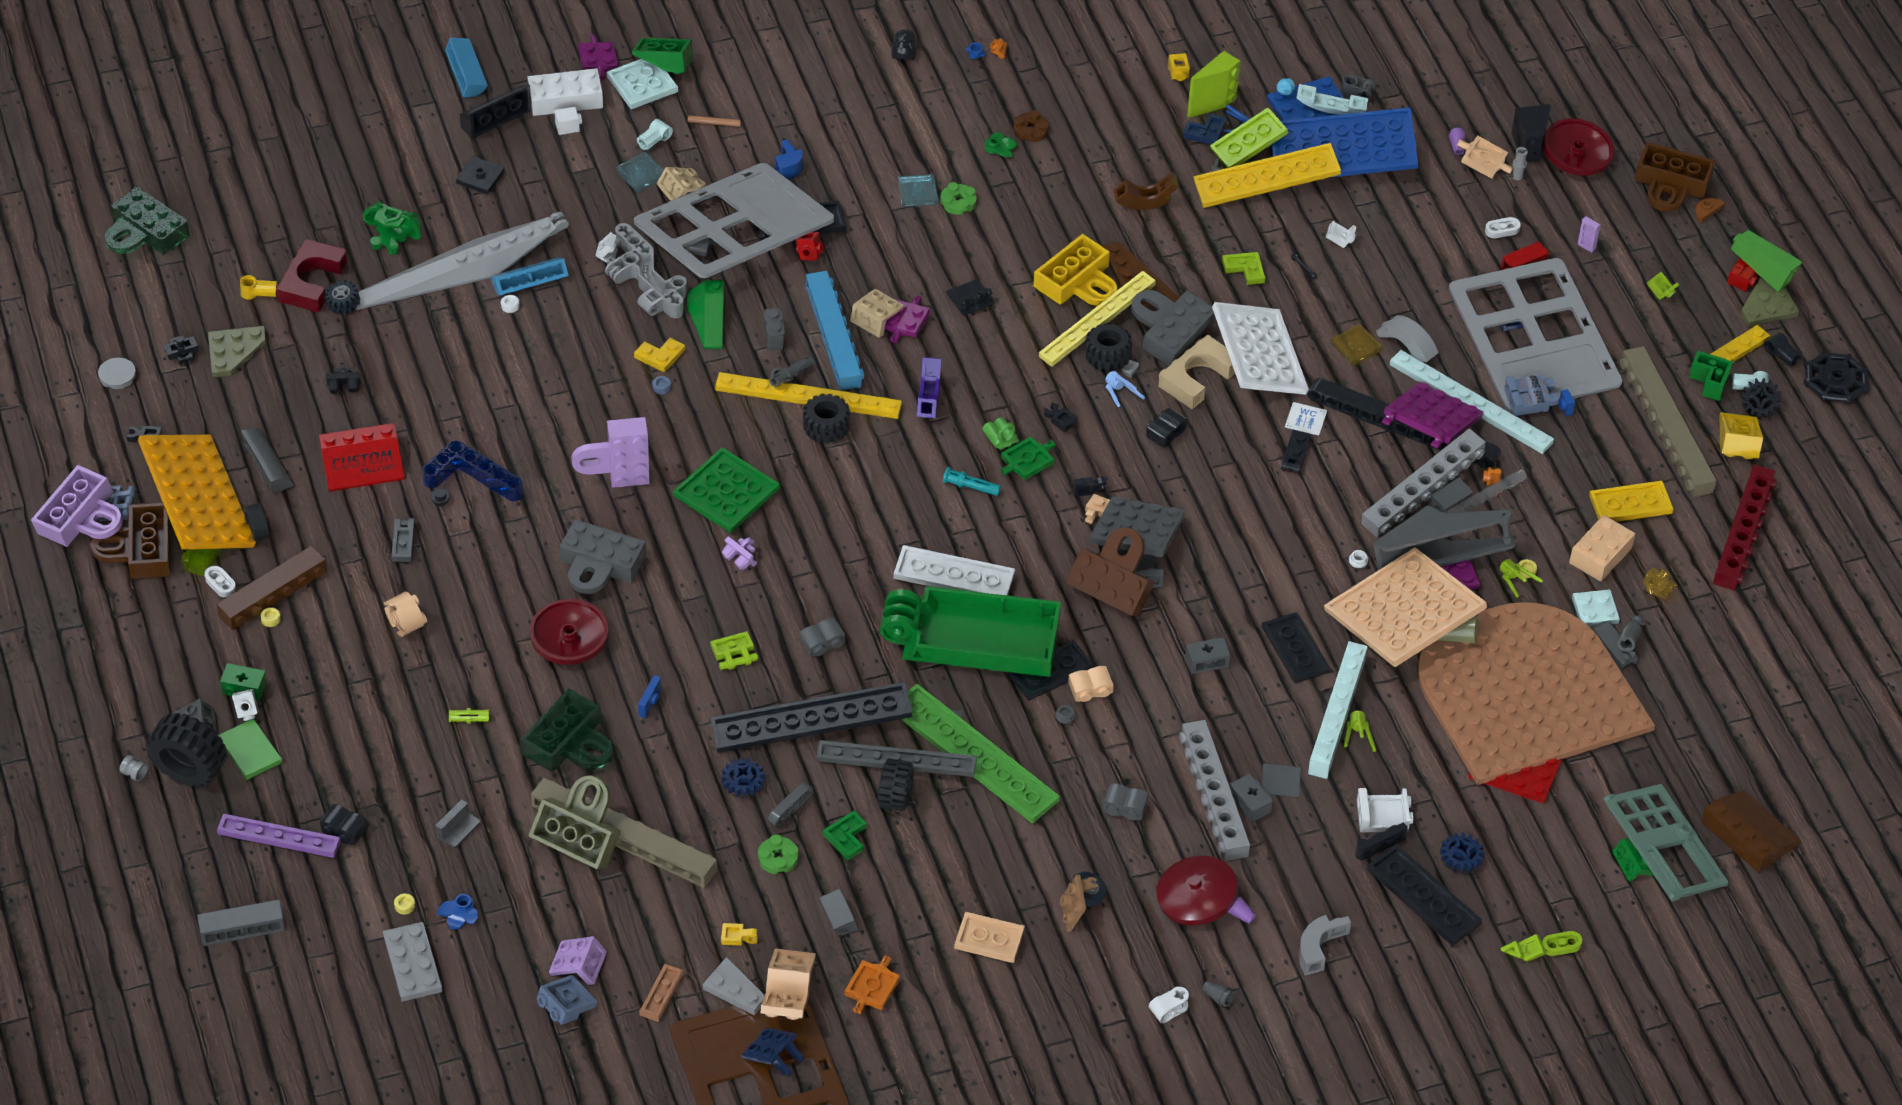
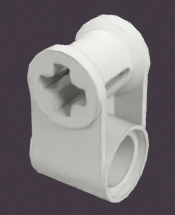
M1175 987L1167 993L1155 997L1148 1007L1160 1023H1166L1187 1011L1189 993L1183 987Z

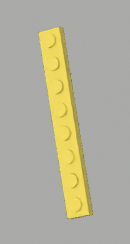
M1144 271L1140 272L1039 352V358L1053 367L1086 340L1087 333L1093 327L1096 328L1097 325H1104L1132 304L1136 294L1153 288L1156 285V280Z

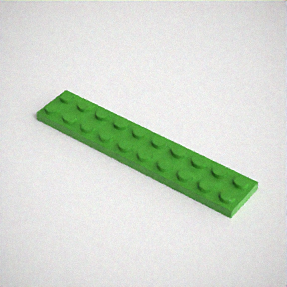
M916 684L907 691L913 717L901 720L943 753L977 756L974 778L1033 824L1060 801V796L920 685Z

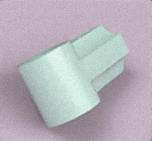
M655 119L650 124L649 129L637 137V143L644 151L648 150L660 140H668L673 133V129L660 119Z
M1764 371L1755 372L1753 375L1733 373L1732 389L1743 390L1744 387L1749 388L1748 382L1750 381L1754 384L1756 378L1759 382H1762V379L1765 378V382L1768 383L1769 375Z

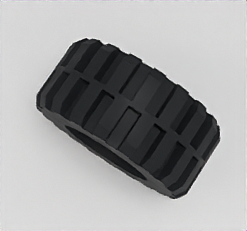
M180 713L169 714L161 718L146 741L148 757L153 761L155 767L159 768L164 775H168L170 779L177 780L183 785L188 784L191 787H201L211 783L226 761L227 751L222 738L216 734L217 732L214 729L209 728L208 724L200 722L195 717H189L187 714L180 715Z

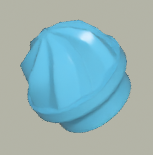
M1283 78L1277 84V91L1282 95H1290L1295 90L1294 82L1290 78Z

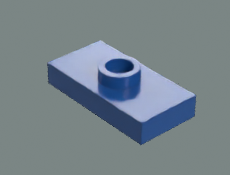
M655 675L652 677L638 703L639 717L646 718L652 705H656L661 691V677Z

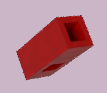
M1538 241L1503 256L1501 270L1548 260L1549 252Z

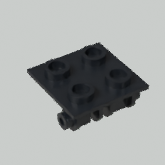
M978 279L946 291V294L963 316L995 304L991 298V295H993L992 290L984 288Z

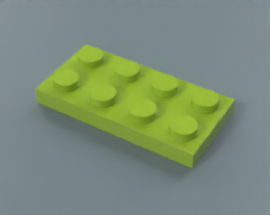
M1266 108L1211 144L1210 148L1227 168L1241 165L1287 135L1288 130L1269 108Z

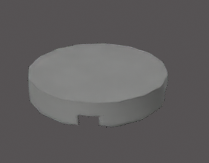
M111 358L99 367V381L105 387L108 386L115 390L123 389L133 383L132 380L136 378L135 366L126 358Z

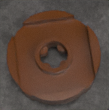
M1032 110L1014 118L1013 131L1020 140L1030 139V142H1038L1046 137L1049 123L1038 111Z

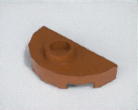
M1715 198L1701 200L1696 205V219L1699 223L1703 222L1725 206V202Z

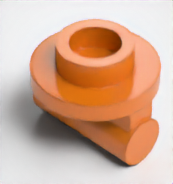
M1001 38L995 39L990 45V52L997 54L999 58L1003 59L1008 44L1003 42Z
M1488 467L1487 471L1484 470L1483 482H1486V486H1489V484L1499 486L1502 471Z

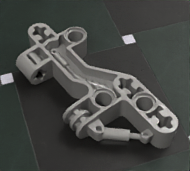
M618 224L615 228V244L625 254L616 259L618 249L615 247L613 252L609 253L605 273L617 284L630 278H636L639 288L644 292L639 297L637 303L650 316H654L662 311L674 319L683 316V299L687 296V279L684 276L676 275L665 281L654 270L653 247L629 224Z

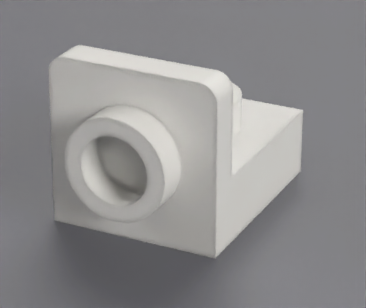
M610 232L599 242L596 257L607 263L609 253H612L616 247V235Z

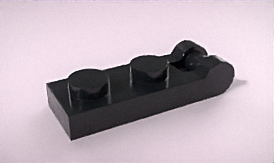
M1292 430L1280 470L1286 471L1288 469L1292 470L1293 473L1299 474L1311 438L1310 433Z
M1402 822L1398 825H1392L1382 833L1374 834L1368 840H1358L1355 857L1358 860H1365L1406 840L1408 827Z

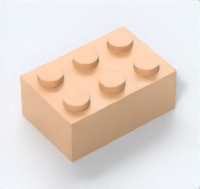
M1603 515L1572 548L1569 563L1601 582L1632 549L1636 533Z

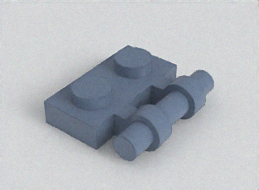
M121 485L112 486L113 493L105 502L116 506L120 513H122L123 519L127 520L129 519V505H132L136 498V488L129 486L128 490L124 491ZM99 518L98 521H108V519Z

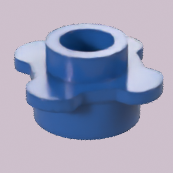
M974 42L966 48V52H969L971 59L986 55L981 43Z

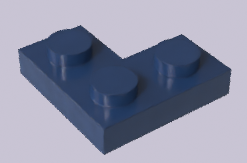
M1209 114L1205 125L1188 121L1183 132V138L1211 145L1220 139L1227 118Z

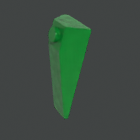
M705 280L687 292V310L690 312L692 322L697 329V334L703 348L722 349L724 280Z

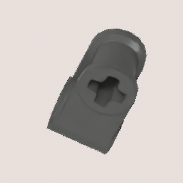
M1346 74L1343 77L1340 92L1345 97L1354 95L1368 98L1369 102L1376 84L1370 79Z
M705 238L689 246V253L708 257L714 240L712 238Z

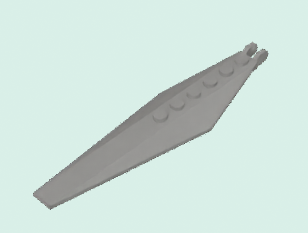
M562 212L553 213L550 218L546 217L471 240L359 291L360 304L356 305L357 308L355 310L489 279L490 276L505 272L549 236L567 228L569 223L566 219H563L564 215Z

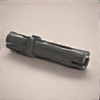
M805 356L791 366L780 369L779 373L769 378L770 384L778 387L784 382L791 381L794 376L814 365L812 357Z

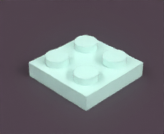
M1610 589L1573 593L1572 601L1578 619L1582 620L1589 627L1599 626L1608 621L1611 625L1619 624L1620 619Z

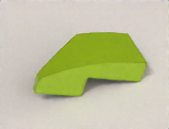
M1538 934L1521 942L1514 941L1500 948L1501 951L1527 962L1546 954Z

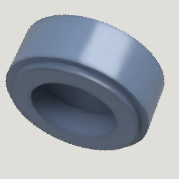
M658 376L652 381V389L657 394H666L671 389V381L665 376Z

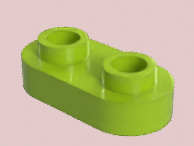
M1567 931L1547 935L1542 943L1546 955L1557 956L1580 950L1582 937L1575 931Z

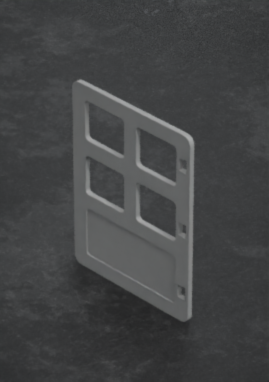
M759 163L634 217V224L700 278L713 276L834 222V215L766 163ZM713 196H719L738 212L717 221H711L692 205ZM678 212L699 229L673 239L652 222ZM744 221H751L770 237L744 247L724 232V230ZM705 238H712L730 254L709 264H703L684 247Z
M1553 258L1452 281L1449 284V292L1507 411L1511 412L1504 390L1506 377L1514 376V379L1543 374L1544 378H1553L1554 390H1550L1548 393L1557 392L1559 398L1561 391L1566 389L1569 390L1574 399L1617 389L1621 386L1622 378L1563 260ZM1553 273L1564 297L1528 304L1516 280ZM1565 276L1567 282L1563 283L1560 277ZM1502 284L1514 308L1477 315L1466 292ZM1571 310L1583 334L1546 341L1535 317ZM1586 319L1589 325L1584 326L1582 320ZM1520 321L1532 346L1501 353L1494 352L1484 329ZM1607 362L1611 368L1609 370H1606L1604 364Z

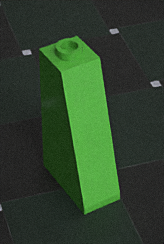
M1750 230L1743 234H1737L1733 239L1734 244L1731 250L1777 292L1790 283L1802 264L1799 259Z

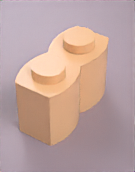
M1098 666L1088 671L1081 670L1069 674L1068 683L1076 702H1086L1093 697H1107L1113 693V682L1106 666Z

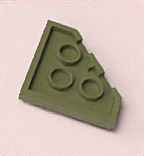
M1760 277L1741 310V316L1747 327L1798 317L1799 314L1787 289L1784 287L1777 292L1762 277Z
M264 326L208 332L212 377L232 376L239 365L245 364L254 356L253 353L258 348L265 346Z

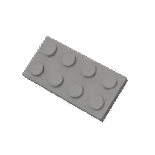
M419 922L383 931L401 1002L441 993L442 987L424 923Z

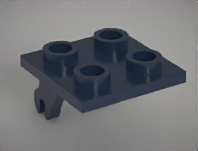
M768 1027L760 1033L757 1039L741 1055L743 1059L773 1064L782 1075L787 1074L788 1077L792 1072L779 1057L780 1052L785 1049L795 1061L799 1060L802 1062L804 1060V1056L792 1043L797 1037L795 1033Z

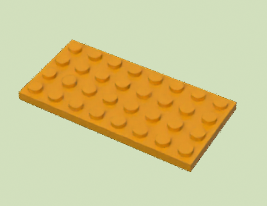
M211 434L139 436V445L182 549L254 548L256 541L253 540L249 524L245 521L243 510Z

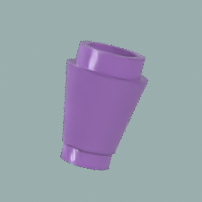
M1453 128L1450 130L1448 137L1454 154L1462 155L1465 150L1457 146L1460 139L1466 140V133L1462 128Z
M1241 897L1236 898L1235 903L1228 911L1231 915L1248 924L1256 917V914Z

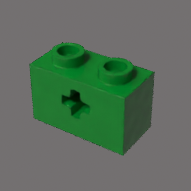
M227 663L220 680L222 694L232 696L234 693L253 689L257 701H260L267 684L265 670Z

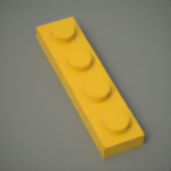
M1756 325L1717 349L1711 355L1731 360L1734 363L1764 344L1770 338V335L1759 325Z

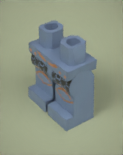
M1543 374L1514 379V376L1506 377L1504 390L1514 416L1540 411L1546 412L1549 411L1550 406L1559 403L1557 392L1548 393V391L1554 390L1553 378H1544Z

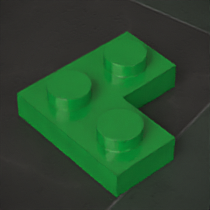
M854 810L825 828L823 836L848 861L864 851V846L854 836L867 828V823Z

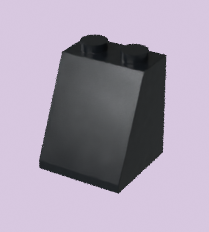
M1550 104L1515 109L1511 134L1516 148L1524 147L1528 151L1526 156L1527 162L1540 160L1551 108Z

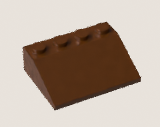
M1744 790L1718 798L1708 805L1703 813L1701 822L1758 873L1801 843L1797 836Z

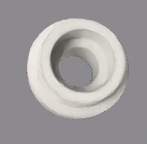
M1356 550L1349 556V563L1355 568H1363L1368 564V557L1364 551Z

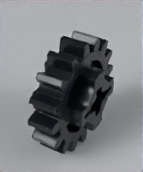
M1756 378L1754 384L1750 381L1748 382L1749 388H1743L1746 394H1741V398L1745 399L1742 401V405H1747L1745 411L1750 410L1751 416L1757 414L1758 419H1760L1761 415L1764 414L1765 418H1768L1769 412L1772 415L1775 414L1774 408L1779 410L1780 406L1777 403L1782 402V398L1778 397L1781 395V391H1776L1778 385L1772 386V380L1766 383L1765 378L1762 379V382H1759ZM1758 387H1759V389H1758L1757 391L1751 392V391L1754 390L1755 388H1758ZM1766 388H1768L1773 394H1769ZM1763 391L1764 399L1760 405L1759 397ZM1750 402H1753L1757 406V409L1754 408L1750 404ZM1768 404L1771 405L1770 407L1764 409V407L1767 406Z

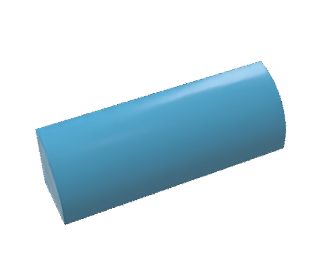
M450 37L445 52L463 98L475 97L481 94L488 85L469 38Z
M557 257L493 275L490 278L496 293L503 295L569 275L564 258Z

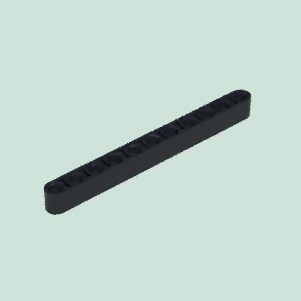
M1316 378L1307 392L1308 398L1313 402L1435 448L1431 446L1435 438L1396 419L1390 425L1382 423L1386 417L1384 411L1385 407L1389 405L1388 403L1323 378ZM1485 441L1484 455L1472 463L1488 469V467H1494L1501 454V450L1498 446ZM1443 442L1439 448L1435 449L1442 451L1449 444Z

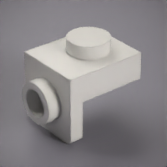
M1333 221L1329 225L1326 238L1344 248L1348 243L1351 244L1354 241L1356 226L1353 225L1347 230Z

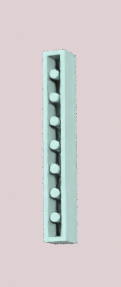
M1348 642L1310 758L1308 770L1310 775L1328 778L1365 663L1368 646Z

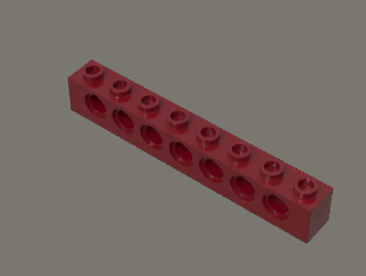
M1753 464L1715 573L1714 585L1735 591L1737 583H1742L1744 573L1741 572L1742 570L1746 571L1749 562L1746 557H1751L1754 547L1751 546V543H1756L1758 532L1755 531L1761 528L1763 519L1760 517L1765 516L1768 507L1765 505V502H1770L1772 492L1769 491L1770 489L1774 490L1777 481L1774 478L1775 470Z

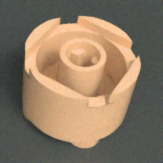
M403 592L384 602V605H387L384 608L387 618L392 627L397 626L400 630L397 634L401 637L423 627L424 623L427 622L425 614L418 607L420 603L415 594L411 596L408 592Z

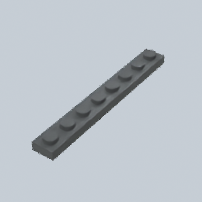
M822 740L819 742L816 756L819 762L883 768L885 761L888 758L912 762L914 771L974 777L977 764V756Z

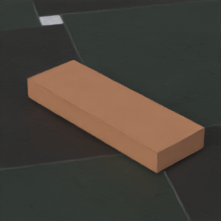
M664 964L639 1011L640 1016L657 1022L660 1021L684 975V970Z

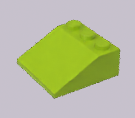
M1223 51L1191 78L1188 117L1191 118L1226 108V105L1235 102L1239 85V59Z

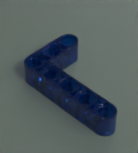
M460 441L450 442L422 468L423 483L427 488H436L455 470L459 469L510 501H519L523 497L522 480L518 476Z

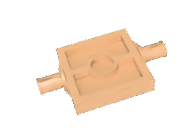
M1478 135L1470 144L1461 139L1457 146L1466 150L1461 162L1491 179L1500 169L1509 174L1513 167L1504 163L1508 154L1507 151Z

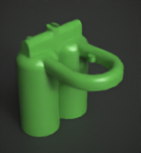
M1003 417L996 419L994 423L988 422L982 427L984 434L994 447L999 450L1006 447L1011 448L1012 445L1019 442L1015 433V425L1007 423Z

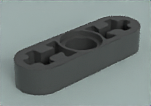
M806 782L801 783L772 810L768 817V822L776 827H780L809 800L814 788Z

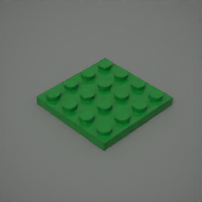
M721 447L673 490V496L732 533L780 489V483Z

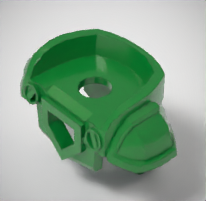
M378 201L364 210L362 214L363 220L368 225L377 226L376 231L380 234L370 239L371 247L374 250L381 249L383 245L386 246L388 254L396 255L399 249L397 242L406 241L408 236L415 240L421 238L422 225L416 212L395 209Z

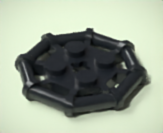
M1822 351V354L1810 361H1806L1804 364L1805 387H1809L1824 402L1828 400L1851 404L1854 399L1862 394H1867L1869 391V369L1856 361L1852 354L1848 353L1846 355ZM1813 370L1818 372V376L1813 377ZM1856 376L1861 377V382L1856 380ZM1853 387L1856 388L1855 391H1853L1852 393H1849V391H1850L1851 388H1853ZM1830 391H1831V392H1839V393H1842L1843 395H1841V394H1832V393H1830Z

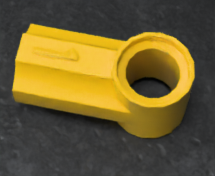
M251 275L243 276L240 280V294L242 298L247 300L254 299L256 296L276 297L277 281L256 280Z

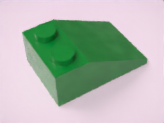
M641 37L633 48L632 55L666 72L681 74L685 72L693 60L692 39Z

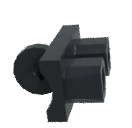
M340 363V368L333 369V373H325L326 383L331 394L339 393L340 385H347V392H357L358 386L361 384L360 373L352 372V368H345L344 363Z

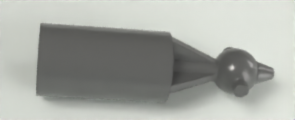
M1640 615L1631 616L1630 620L1632 621L1625 625L1618 640V647L1622 651L1630 652L1634 649L1642 633L1641 625L1644 626L1645 624Z

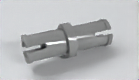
M1524 147L1516 149V157L1512 164L1514 167L1512 177L1515 180L1523 178V172L1527 166L1526 156L1528 151Z

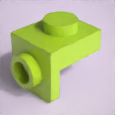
M1662 272L1646 283L1659 300L1665 296L1667 298L1671 297L1676 293L1675 288L1679 286L1678 282L1672 286Z

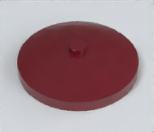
M1569 118L1553 123L1546 131L1543 140V149L1547 158L1559 169L1579 176H1590L1604 171L1611 163L1614 154V146L1609 135L1596 124L1582 119Z
M579 599L557 600L545 605L535 614L530 624V640L535 651L548 661L563 665L579 664L594 658L605 647L608 640V623L601 610L589 602Z
M1194 856L1180 860L1170 866L1161 876L1156 893L1159 906L1169 919L1184 925H1202L1219 919L1231 909L1238 895V884L1233 870L1222 860L1210 856Z

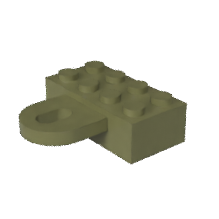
M584 776L579 778L572 786L566 804L554 798L542 799L528 836L595 869L607 868L621 830L603 822L611 801V792L608 784L598 776ZM594 785L597 793L593 803L588 805L585 797L589 787Z

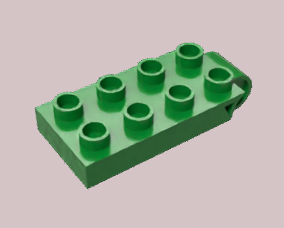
M927 586L924 594L919 597L912 591L897 589L887 594L880 625V634L891 643L905 645L903 660L1050 677L1061 618V602Z

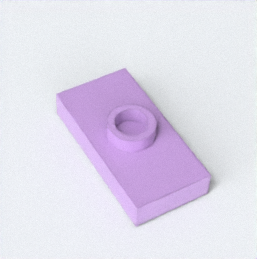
M1585 216L1582 219L1577 245L1593 253L1596 250L1601 224Z

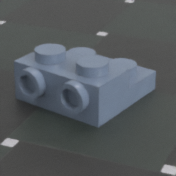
M573 975L542 985L537 995L538 1005L545 1007L550 1012L551 1019L558 1021L561 1025L577 1020L579 1013L593 1009L597 1004V1000Z

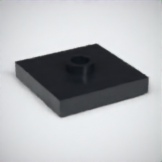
M472 156L456 178V184L488 195L505 172L503 166Z

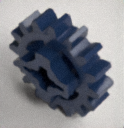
M740 757L739 762L733 759L732 765L727 763L726 769H722L723 788L728 789L729 794L735 792L736 797L743 794V797L746 798L748 793L754 796V791L760 792V786H764L765 772H763V767L758 766L757 761L751 763V758L744 761Z
M1462 832L1461 836L1454 833L1453 838L1448 835L1446 841L1443 840L1440 849L1441 861H1446V867L1451 865L1452 871H1455L1457 868L1460 873L1464 869L1470 873L1471 868L1477 870L1478 865L1482 864L1485 852L1483 851V844H1479V839L1473 840L1472 834L1466 837L1464 832Z

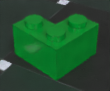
M1697 351L1689 378L1705 382L1702 396L1720 401L1730 377L1733 361Z

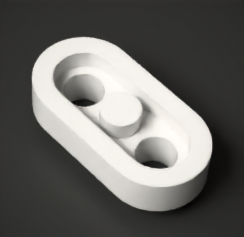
M1513 217L1489 221L1485 227V234L1490 238L1515 235L1520 230V221Z
M211 566L206 569L205 580L219 596L229 597L236 592L234 580L221 567Z

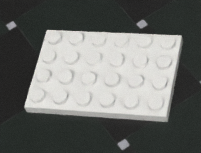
M1215 302L1212 309L1240 388L1306 395L1309 389L1280 309Z

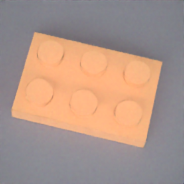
M965 912L954 949L1014 963L1025 926Z

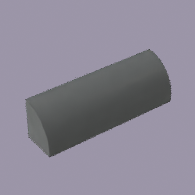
M258 428L242 430L243 444L272 494L293 487L291 479L263 432Z
M280 900L197 915L203 946L285 931Z

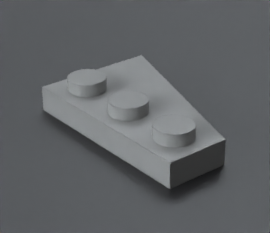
M727 957L703 983V990L753 1015L760 1010L765 996Z

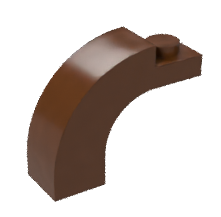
M1170 172L1158 183L1151 186H1138L1126 179L1114 189L1115 200L1118 204L1133 210H1149L1161 207L1171 201L1170 194L1179 188L1177 174Z

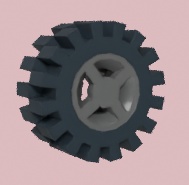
M337 280L335 285L333 283L330 284L331 288H326L325 298L329 309L333 313L340 314L342 312L346 314V311L350 313L352 308L356 309V305L360 304L357 287L349 280L347 283L345 280H342L341 283Z

